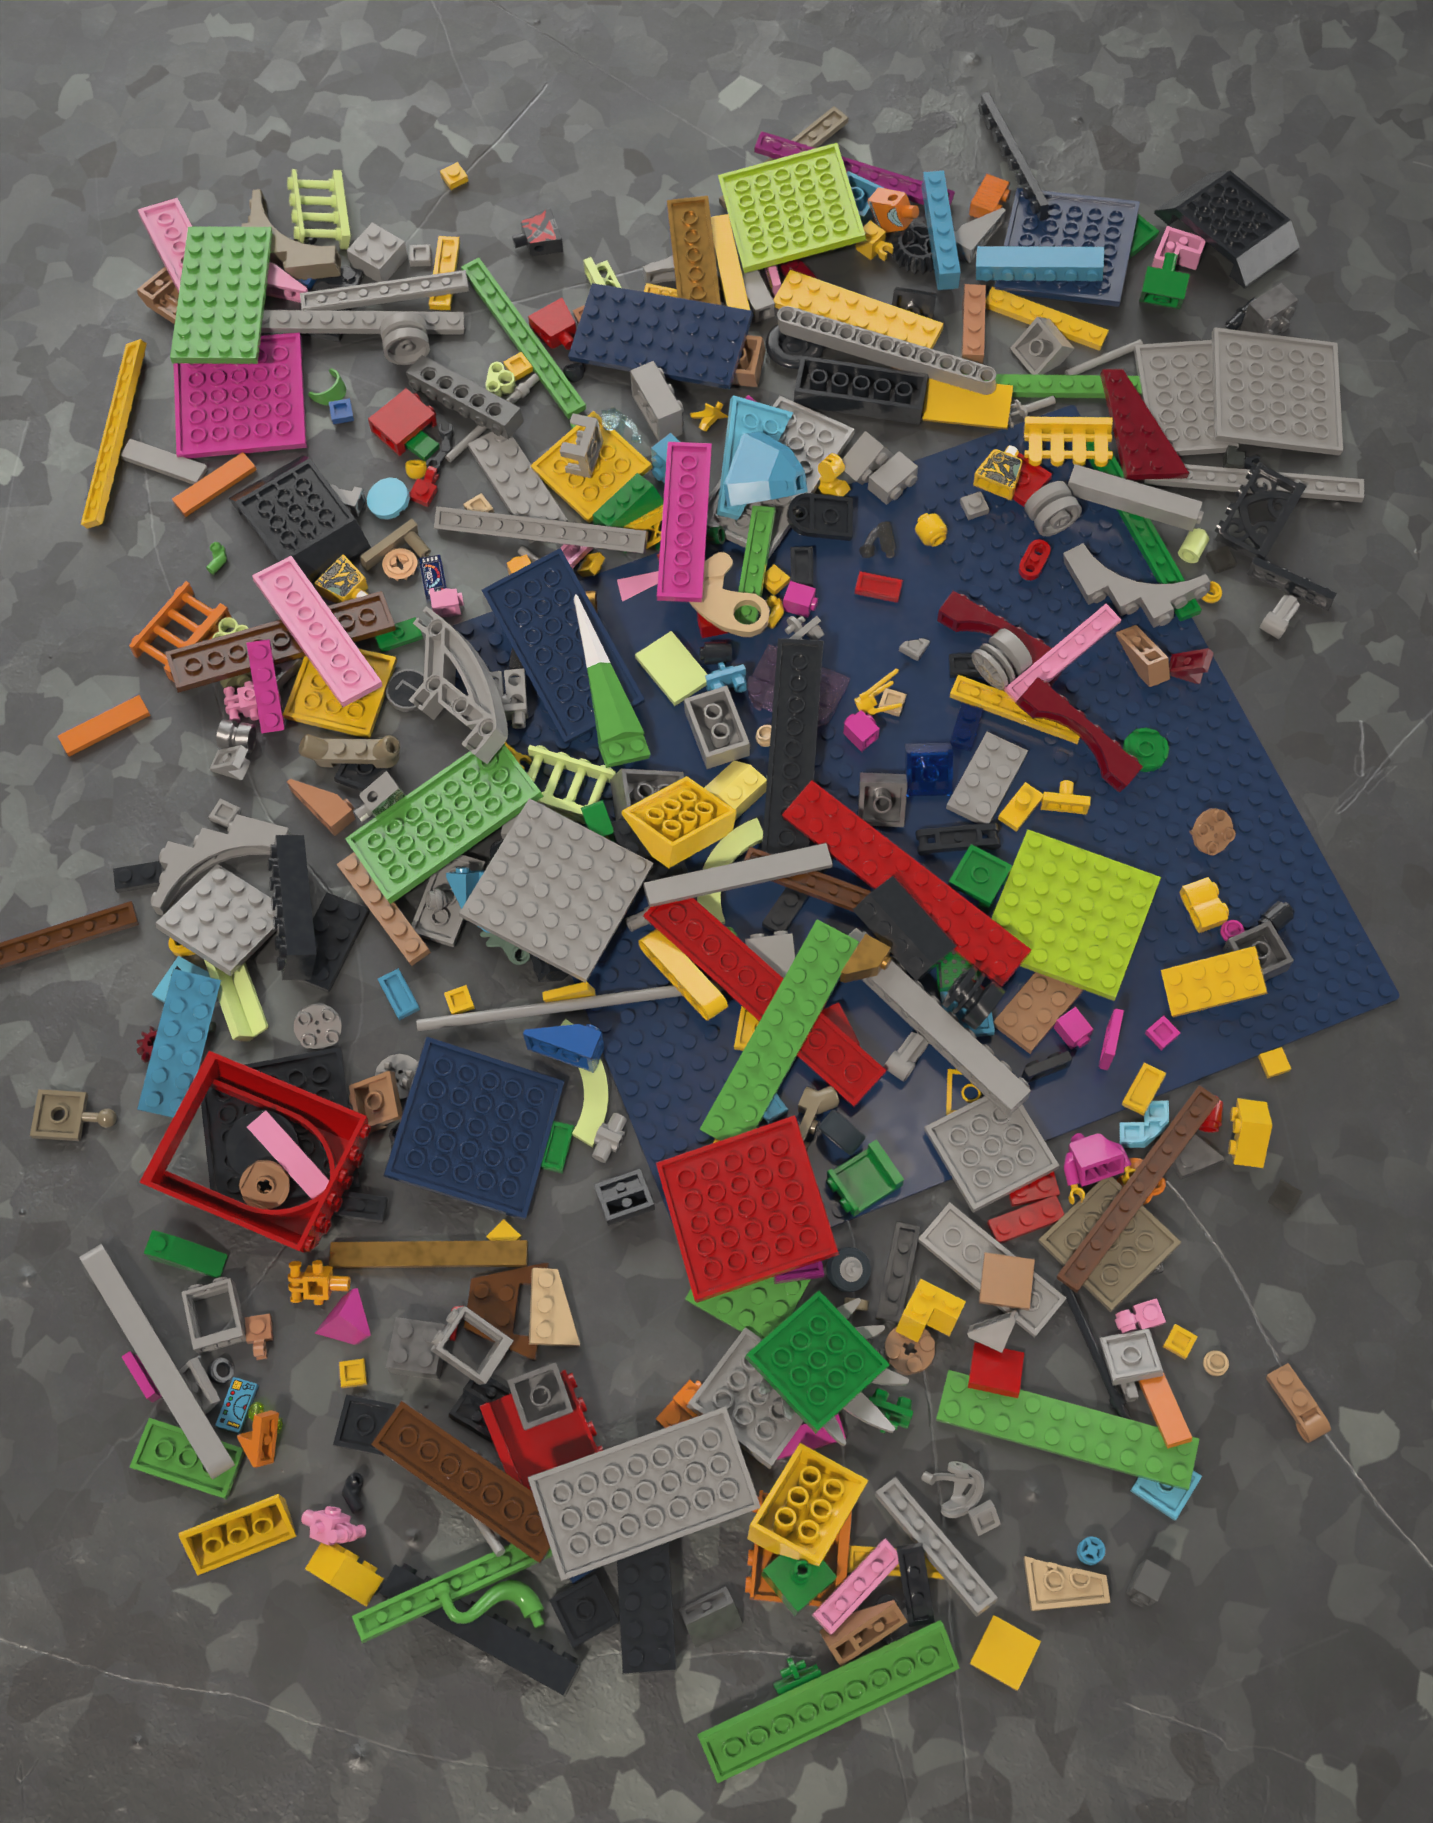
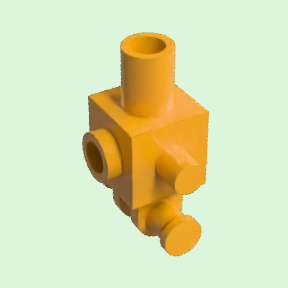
M320 1260L313 1261L312 1265L307 1266L305 1272H300V1261H291L289 1263L290 1273L288 1274V1281L290 1283L288 1284V1290L291 1291L290 1301L292 1303H299L303 1299L314 1300L315 1305H322L324 1300H329L332 1291L349 1292L350 1276H333V1266H322V1261Z

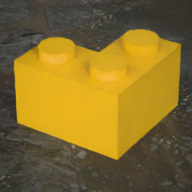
M1237 1098L1236 1107H1232L1230 1112V1121L1233 1122V1133H1235L1234 1140L1229 1141L1228 1154L1232 1155L1235 1165L1263 1168L1272 1130V1121L1267 1102Z
M920 1279L895 1332L917 1343L926 1325L950 1336L966 1301Z
M321 1542L305 1568L310 1573L366 1607L384 1579L375 1573L378 1568L365 1560L361 1565L357 1562L359 1556L337 1543L330 1546Z

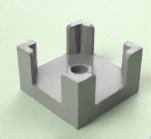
M573 413L570 423L586 428L585 431H577L576 444L563 442L560 454L562 457L578 460L579 465L568 463L565 466L566 473L591 478L603 443L597 418Z

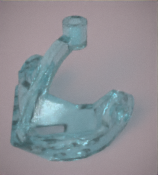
M615 407L601 410L602 426L604 429L609 431L615 430L623 437L625 425H628L633 433L631 442L641 443L642 435L638 434L637 426L630 418L615 409Z

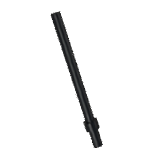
M1065 1284L1060 1285L1110 1396L1108 1400L1112 1409H1116L1119 1417L1131 1420L1125 1407V1398L1123 1394L1119 1393L1116 1385L1112 1384L1106 1362L1074 1291Z

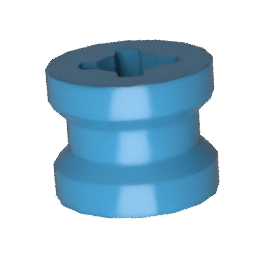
M1087 1537L1077 1546V1557L1085 1565H1095L1105 1556V1546L1097 1537Z

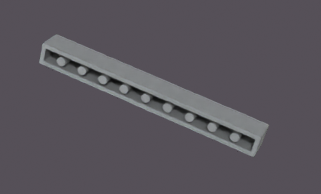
M855 928L848 936L860 943L867 933ZM891 960L887 969H881L877 976L861 979L1007 1117L1011 1116L1029 1098L1031 1092L1029 1084L1023 1078H1017L1011 1072L1012 1069L1006 1062H1000L994 1056V1052L986 1044L982 1045L976 1039L973 1031L959 1024L958 1018L952 1012L944 1010L941 1007L940 1001L935 996H929L918 980H912L907 975L902 965L899 963L895 964Z

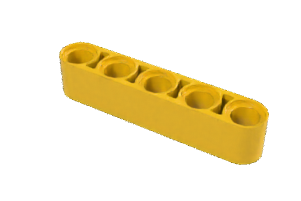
M657 929L638 940L643 953L705 1020L712 1019L728 1008V1003L721 992L679 948Z

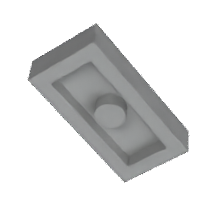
M198 1357L190 1359L179 1370V1373L204 1414H207L220 1402V1399Z

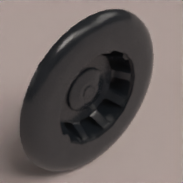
M778 324L768 333L765 344L768 355L775 363L791 369H799L801 356L820 358L824 350V346L781 333Z

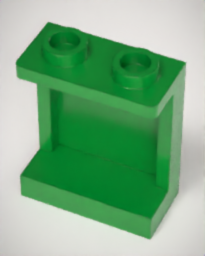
M877 1139L868 1144L866 1150L834 1170L832 1168L829 1169L826 1176L828 1178L826 1179L828 1187L833 1193L835 1191L841 1197L839 1202L842 1208L847 1213L850 1211L853 1217L899 1189L904 1183V1178Z

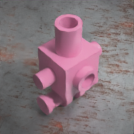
M252 681L245 682V687L237 688V695L234 694V687L224 688L223 691L226 695L224 704L226 705V713L230 717L229 720L239 723L241 720L238 713H243L245 718L250 717L252 721L259 720Z
M328 1506L325 1510L320 1511L308 1509L302 1515V1523L310 1527L309 1537L326 1545L352 1542L357 1538H364L366 1535L365 1526L350 1524L351 1516L342 1513L338 1507Z

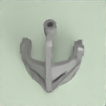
M952 1461L948 1463V1471L950 1473L931 1474L925 1471L922 1475V1481L930 1485L939 1480L954 1481L953 1495L949 1501L942 1504L941 1513L949 1518H957L968 1514L967 1511L973 1509L978 1504L984 1491V1479L979 1471L966 1463ZM969 1484H972V1487L969 1490V1492L966 1495H964L963 1492L965 1491L967 1486Z

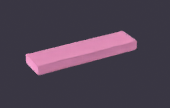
M266 1110L247 1126L311 1199L317 1197L325 1190L329 1179Z
M883 1539L814 1611L812 1616L829 1635L835 1632L899 1564L896 1549L886 1539Z

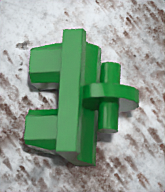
M877 1388L873 1396H869V1400L895 1427V1430H897L898 1426L908 1429L913 1415L911 1410L912 1400L902 1396L898 1398L896 1405L887 1402L889 1393Z
M789 1657L786 1659L789 1667L780 1670L781 1676L784 1679L773 1683L778 1696L822 1676V1673L817 1664L807 1667L804 1660L794 1664L792 1658Z

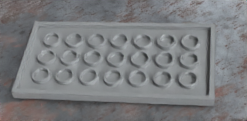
M779 396L772 407L790 411L793 414L778 442L792 450L805 470L808 492L805 493L814 494L820 485L819 463L831 453L840 456L853 437L855 429ZM720 479L709 495L707 529L722 526L726 534L725 539L746 548L753 505L774 507L776 512L768 554L769 559L790 529L787 521V509L791 501L800 494L746 504L739 519L735 520L717 515ZM800 510L793 511L796 517L801 513Z
M726 1407L528 1477L561 1581L761 1507Z

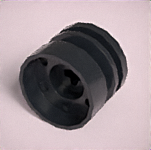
M974 965L958 976L948 989L946 997L942 1002V1005L946 1008L954 1001L957 1002L951 1011L953 1014H956L962 1008L966 1009L962 1021L973 1030L982 1024L1006 992L994 981L983 987L981 984L986 976L984 973H981L974 980L973 976L978 970Z

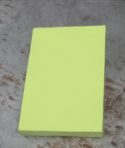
M672 631L635 654L637 661L674 706L707 685L705 675L708 674Z

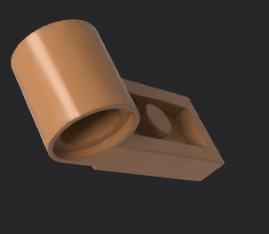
M1289 1363L1267 1374V1381L1296 1421L1297 1430L1305 1442L1310 1443L1331 1431L1327 1418Z

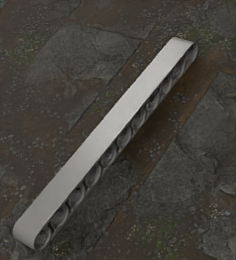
M790 306L780 308L777 313L779 330L785 335L904 371L928 374L930 379L983 395L993 393L996 388V371L990 366Z
M102 1244L81 1255L79 1258L212 1480L235 1466Z

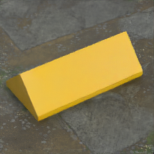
M279 1494L178 1533L197 1576L297 1537L286 1499Z

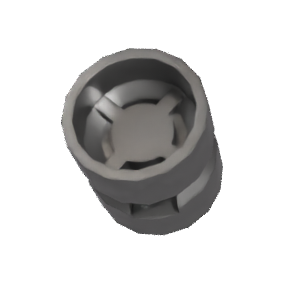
M221 720L216 737L218 748L225 749L242 745L248 749L247 753H251L257 738L256 725L243 722L238 725L236 721Z

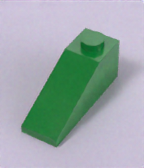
M152 1230L144 1254L152 1261L214 1278L222 1276L228 1259V1255L155 1230Z

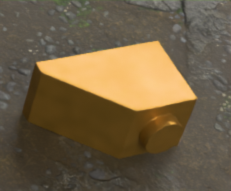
M865 934L841 971L840 981L847 983L877 976L881 969L886 970L891 962V947Z

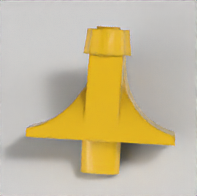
M717 402L715 407L706 403L705 410L690 413L691 418L702 419L699 428L706 432L717 419L728 418L726 414L721 412L723 404Z

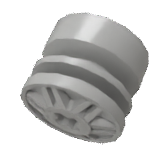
M1000 629L989 639V644H982L980 649H976L971 655L972 661L980 675L998 690H1003L1008 683L1014 681L1015 675H1021L1032 665V657L1028 649L1016 635L1007 629Z

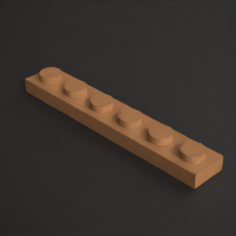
M355 852L337 863L341 872L411 966L431 953L394 902L390 904Z

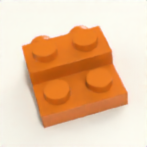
M689 1380L673 1397L668 1406L655 1418L656 1421L664 1428L698 1417L696 1413L686 1406L702 1383L698 1380L695 1383Z

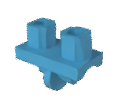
M720 662L718 663L719 670L705 675L707 692L724 686L728 688L734 687L737 693L747 690L744 664L725 668L724 663Z

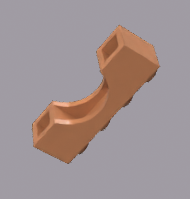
M965 284L962 299L963 334L961 358L983 364L986 285Z

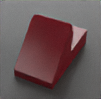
M1209 648L1172 654L1169 663L1170 676L1200 684L1203 673L1209 670L1214 653Z

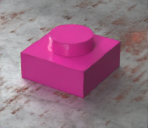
M1162 1016L1146 1030L1145 1034L1162 1051L1180 1035V1032L1165 1016Z

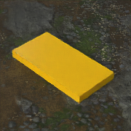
M928 378L922 421L1007 430L1013 386L996 384L993 393L983 395Z

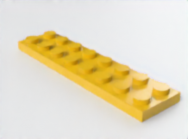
M793 270L789 271L773 299L774 307L778 309L790 306L933 349L943 330V323Z

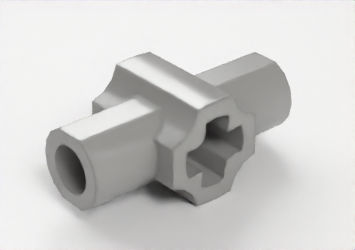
M613 1113L608 1124L602 1123L594 1139V1143L597 1144L592 1154L594 1159L606 1163L611 1151L616 1153L619 1150L625 1136V1132L622 1129L627 1119L624 1116Z

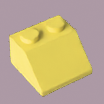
M734 760L704 788L737 811L736 820L766 792L767 779L751 765Z

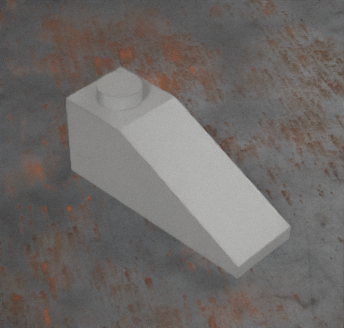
M998 209L963 224L957 232L954 231L958 258L968 264L975 258L977 246H985L1004 224L1006 209Z

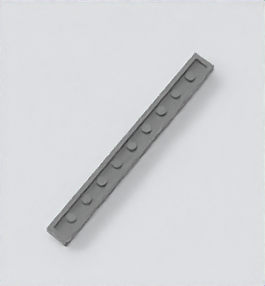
M264 310L261 333L380 334L381 322L386 317L400 312H413L425 320L427 334L464 335V312Z
M1184 464L1190 473L1187 478L1144 479V484L1237 492L1241 484L1246 486L1249 481L1246 479V476L1250 470ZM1277 472L1296 483L1300 482L1307 486L1301 495L1302 498L1362 502L1364 499V479ZM1259 478L1256 481L1258 488H1262L1264 482L1267 485V491H1271L1269 480ZM1278 485L1276 487V491L1291 493Z
M437 506L434 528L439 530L640 554L646 553L648 532L642 530Z

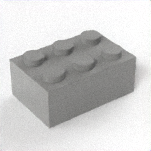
M654 361L630 370L632 396L658 442L670 433L675 437L682 435V425H684L682 412H684L681 401L675 399L671 384L665 382L663 370L657 368Z
M727 686L684 699L685 714L706 769L750 756V743Z

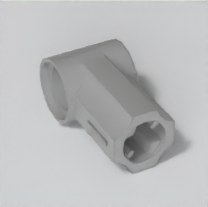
M1284 595L1274 610L1266 615L1259 628L1280 639L1287 629L1289 621L1300 607L1297 598L1292 595Z
M911 1032L899 1050L894 1051L884 1065V1069L904 1082L912 1073L916 1061L929 1043L920 1034Z

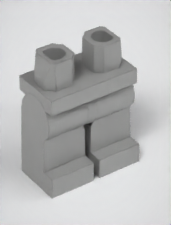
M524 668L504 670L505 694L502 672H490L492 677L496 678L494 681L502 700L506 721L512 720V726L515 729L525 728L526 718H528V704Z

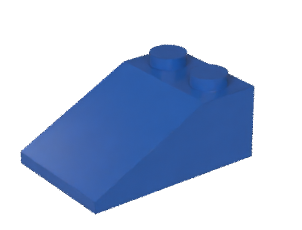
M574 1024L526 1029L523 1032L528 1050L592 1073L595 1072L605 1048L602 1032H600L599 1028L590 1024H586V1026Z

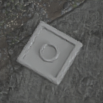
M1149 1328L1100 1338V1345L1113 1385L1163 1376V1369Z

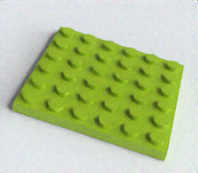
M838 143L718 175L744 273L866 240Z
M1027 830L991 919L1032 950L1020 965L1021 967L1115 1001L1161 877Z

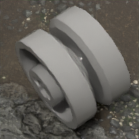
M400 312L386 317L381 322L380 334L383 342V351L385 358L389 362L397 365L414 364L421 355L426 357L429 354L430 346L425 320L420 315L413 312Z
M1056 481L1036 491L1027 500L1024 510L1029 518L1034 521V526L1042 536H1052L1072 525L1080 516L1082 507L1076 498L1072 496V492L1064 481Z

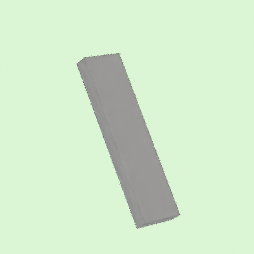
M129 439L120 455L122 460L193 485L203 479L208 470L205 464L185 457H177L176 454L133 439Z

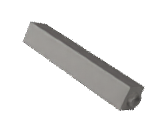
M1076 464L1068 482V487L1074 497L1192 532L1195 524H1200L1204 511H1200L1201 501Z

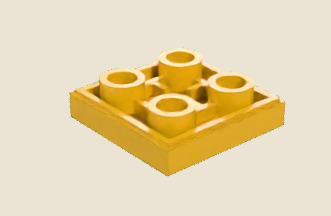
M993 1615L969 1664L1018 1691L1041 1641Z

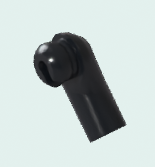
M359 1473L349 1475L342 1490V1496L352 1514L364 1508L358 1497L363 1483V1477Z

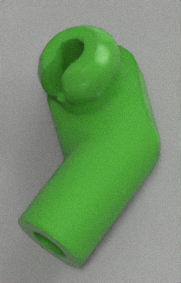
M214 542L210 545L213 560L206 566V569L212 575L227 561L226 549L219 542Z

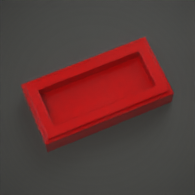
M859 571L855 594L898 603L903 580Z

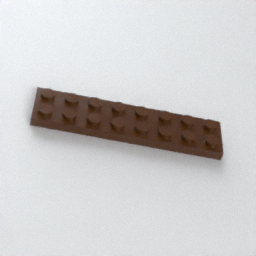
M401 1401L371 1445L541 1564L551 1548L533 1492Z

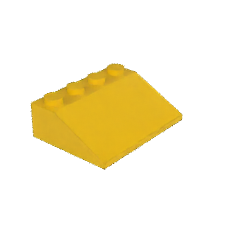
M686 776L622 810V816L651 856L670 868L733 831L737 811Z
M800 1443L752 1520L747 1539L772 1553L799 1561L804 1560L809 1564L820 1566L866 1487L868 1480Z

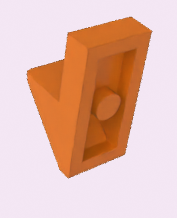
M271 1410L254 1415L253 1430L237 1435V1439L253 1467L258 1468L274 1463L278 1412Z

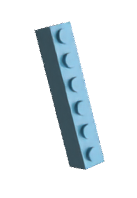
M944 170L923 172L922 195L937 290L957 289L961 272Z
M977 246L976 280L1103 281L1104 247Z

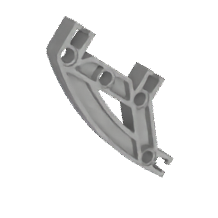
M426 606L423 612L432 618L429 625L426 627L421 623L422 620L420 618H416L413 622L417 628L426 634L424 682L409 701L433 720L446 708L472 730L462 745L484 763L488 764L508 738L507 721L499 691L489 669L474 647L444 619ZM456 669L465 684L468 696L455 687Z

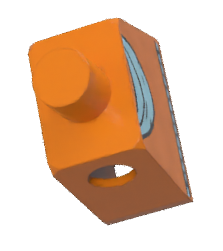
M877 188L867 200L877 225L886 233L905 230L914 218H917L919 215L918 206L911 205L907 194L904 192Z

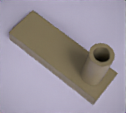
M410 519L361 555V565L366 571L370 570L382 561L387 553L398 549L406 542L421 559L427 557L431 550L417 535L418 524L413 519Z

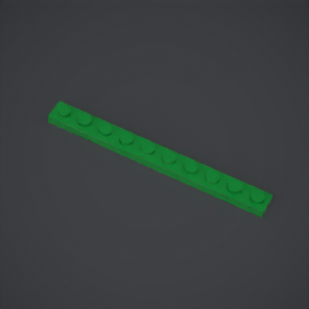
M1086 442V451H1094V442ZM1114 455L1112 459H1108V463L1104 467H1098L1095 465L1094 459H1088L1094 470L1124 479L1123 471ZM1117 509L1159 584L1184 582L1185 579L1151 520ZM1195 598L1188 601L1182 608H1174V612L1180 622L1200 615L1202 611Z

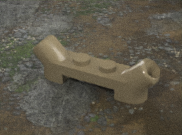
M307 734L301 739L299 745V754L314 760L320 767H334L335 763L373 764L376 768H391L399 761L400 742L392 735H387L382 739H320Z
M807 1086L798 1104V1112L805 1114L800 1124V1131L806 1150H808L810 1144L806 1142L809 1134L814 1135L819 1123L816 1120L817 1115L838 1107L839 1098L836 1090L831 1086L818 1091Z

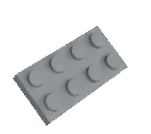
M986 732L947 803L946 809L977 824L991 823L1025 760L1028 750Z
M465 855L458 856L431 875L411 925L419 937L455 947L465 919L459 916L461 907L446 878V873L455 872L457 867H469L470 870H484L486 867L485 861ZM434 888L440 889L451 899L440 912H433L426 907V893Z

